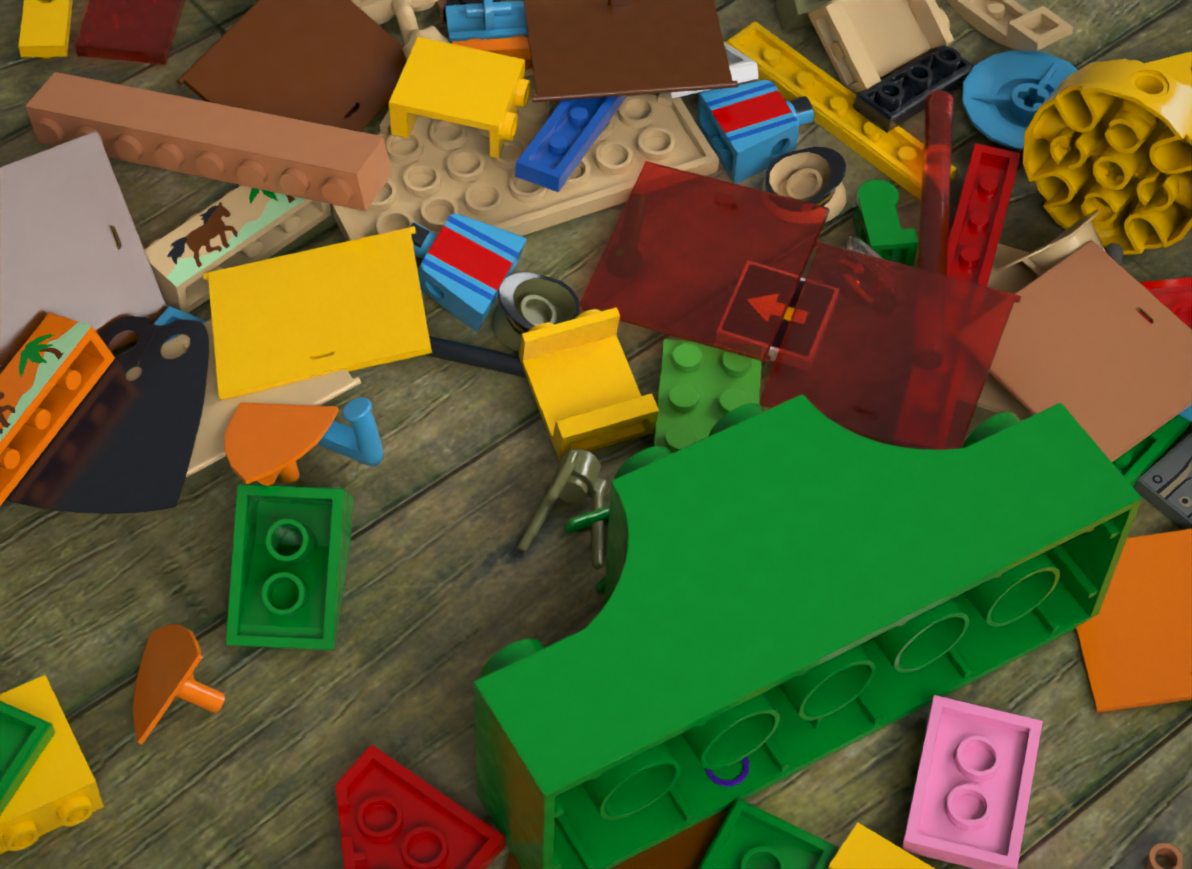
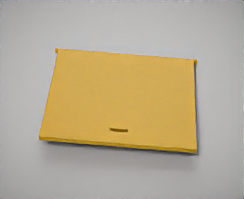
M415 226L203 273L204 281L208 280L219 399L225 400L343 369L349 372L432 353L411 235L416 234Z

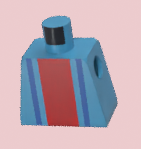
M768 80L738 84L737 88L711 89L699 92L696 123L719 158L733 184L768 169L770 164L779 156L796 150L799 126L812 123L814 120L813 107L806 96L785 102L774 83Z
M457 213L449 215L439 234L413 222L410 227L415 226L416 234H411L415 256L423 260L418 269L421 290L471 329L478 332L498 298L500 285L507 276L512 274L519 262L527 239Z

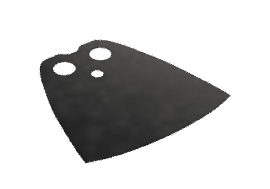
M126 316L117 319L98 333L108 349L111 340L123 331H135L138 334V341L129 352L122 355H114L115 359L6 498V501L42 509L93 514L140 513L176 507L189 468L204 405L209 361V337L205 325L199 321L181 319L167 325H154L147 317ZM177 334L187 335L190 338V346L184 354L175 359H166L161 355L162 345L167 339ZM140 367L142 373L139 378L132 381L126 379V373L130 369Z

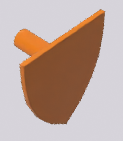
M240 402L224 434V451L231 469L246 484L257 480L262 485L270 486L275 483L277 477H279L282 483L296 481L300 477L296 460L300 459L319 443L339 412L338 407Z
M180 624L164 625L150 632L140 662L133 700L134 728L137 741L140 744L145 742L175 697L213 713H217L223 706L225 700L224 693L195 681L193 671L202 660V653L194 633Z

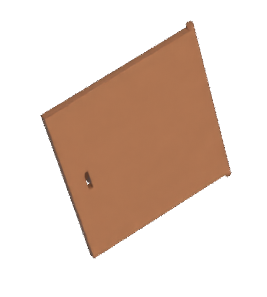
M1093 240L1086 243L962 332L954 331L952 333V337L1032 415L1061 402L1111 462L1118 459L1192 405V330ZM1140 313H1142L1149 321H1151L1152 324L1149 323Z

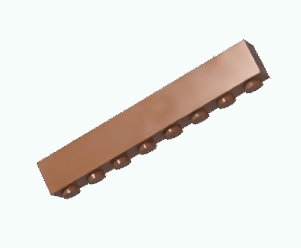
M54 72L25 106L38 143L57 146L98 131L109 158L366 211L392 175L383 136Z

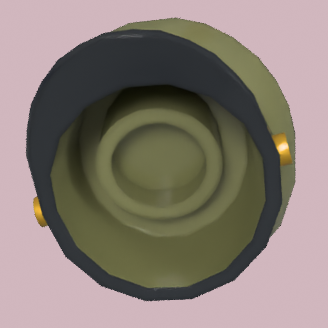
M529 272L511 274L504 279L498 289L499 304L494 312L493 328L497 338L504 345L520 352L521 336L532 327L546 322L555 325L575 319L580 314L579 299L572 288L550 276Z

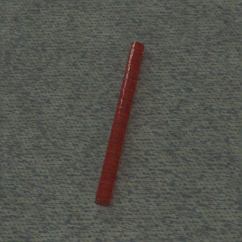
M942 90L929 93L925 101L913 354L914 365L925 371L937 370L944 363L953 97L950 93Z

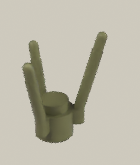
M582 449L567 450L562 455L549 490L518 544L517 549L520 553L527 551L558 497L565 502L573 504L581 503L585 498L591 497L592 511L603 508V496L607 482L598 477L601 465L595 455ZM603 520L592 523V566L596 570L601 569L603 565Z

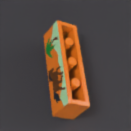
M49 313L1 372L0 506L115 359L91 325Z

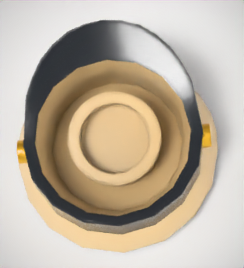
M826 147L792 150L779 156L770 164L766 171V179L762 184L761 199L767 211L777 219L793 225H817L832 220L840 214L846 204V190L842 183L846 173V162L839 152Z

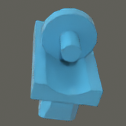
M482 0V3L446 6L448 37L451 44L452 41H466L472 38L483 40L512 38L520 35L528 37L523 1L493 2V0Z

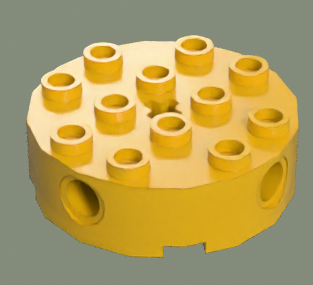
M1127 59L1091 62L1066 77L1042 103L1024 132L1023 165L1029 182H1036L1039 192L1047 200L1043 207L1054 221L1064 229H1067L1089 213L1098 210L1099 213L1091 222L1104 249L1107 245L1116 243L1122 247L1123 255L1142 254L1145 249L1160 248L1162 246L1167 248L1181 241L1192 227V87L1184 81L1175 79L1160 68L1146 65L1138 60Z

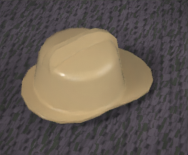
M1095 210L1089 213L1048 244L998 268L997 271L1022 262L1040 277L1091 240L1105 251L1091 222L1099 211Z

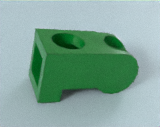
M875 179L866 181L859 187L857 206L853 214V223L863 264L873 273L913 270L919 243L915 228L901 229L896 211L899 200V193L896 187L884 180Z

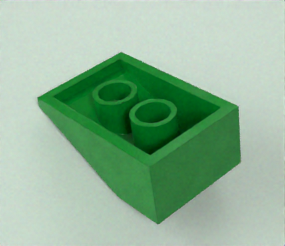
M237 484L226 645L335 651L350 553L354 498L345 489Z

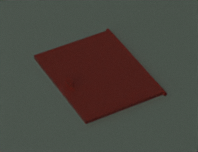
M645 161L581 301H579L580 309L585 311L598 309L602 312L617 307L620 321L769 363L771 356L767 354L830 210L828 207Z
M816 241L814 248L817 249L759 404L773 408L803 394L827 418L858 435L905 448L925 450L961 448L1014 302L1020 303L1021 296Z

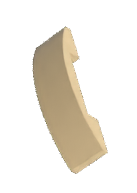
M946 0L976 30L999 44L1020 51H1038L1071 35L1073 31V26L1045 6L1029 11L1015 0Z

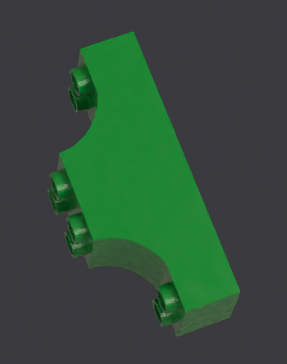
M803 394L766 411L756 403L741 405L725 414L713 426L707 438L672 454L663 446L646 448L630 457L618 469L614 479L611 481L604 592L605 606L585 629L546 648L536 639H524L514 642L498 651L484 665L480 673V679L474 681L477 796L498 831L505 836V843L521 869H611L731 807L736 798L741 800L749 798L931 704L934 695L945 697L1075 630L1079 625L1097 616L1142 497L1061 402L1022 421L1013 412L998 413L977 426L967 437L962 448L945 450L898 447L865 438L827 418ZM748 758L749 773L745 780L738 785L730 787L718 785L706 774L705 769H709L719 779L726 781L734 780L743 772L742 759Z

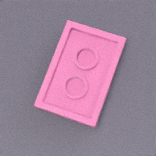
M934 695L901 849L909 853L973 869H1017L1043 721Z

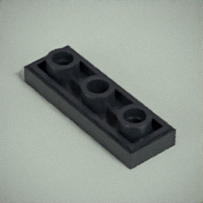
M943 45L933 48L884 78L881 82L856 95L853 109L888 133L962 86L974 65L961 57L960 53L952 47Z

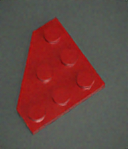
M372 744L335 785L344 869H487L505 847L504 835Z

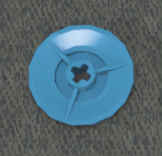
M1013 50L993 54L976 64L963 82L962 105L971 124L988 139L1014 151L1023 152L1024 132L1037 110L1066 77L1078 71V69L1071 63L1045 52Z

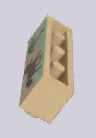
M242 185L229 190L223 198L202 212L192 215L184 224L163 238L156 239L145 249L164 301L173 308L190 313L210 299L208 280L204 281L203 273L270 258L331 215L330 204Z

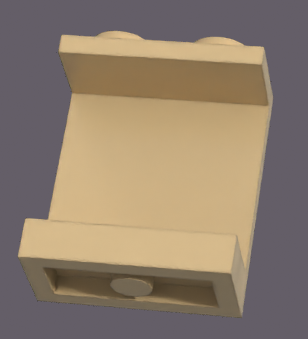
M831 0L808 13L842 84L853 93L867 90L881 82L880 78L930 49L954 41L949 30V19L946 13L937 6L935 0Z

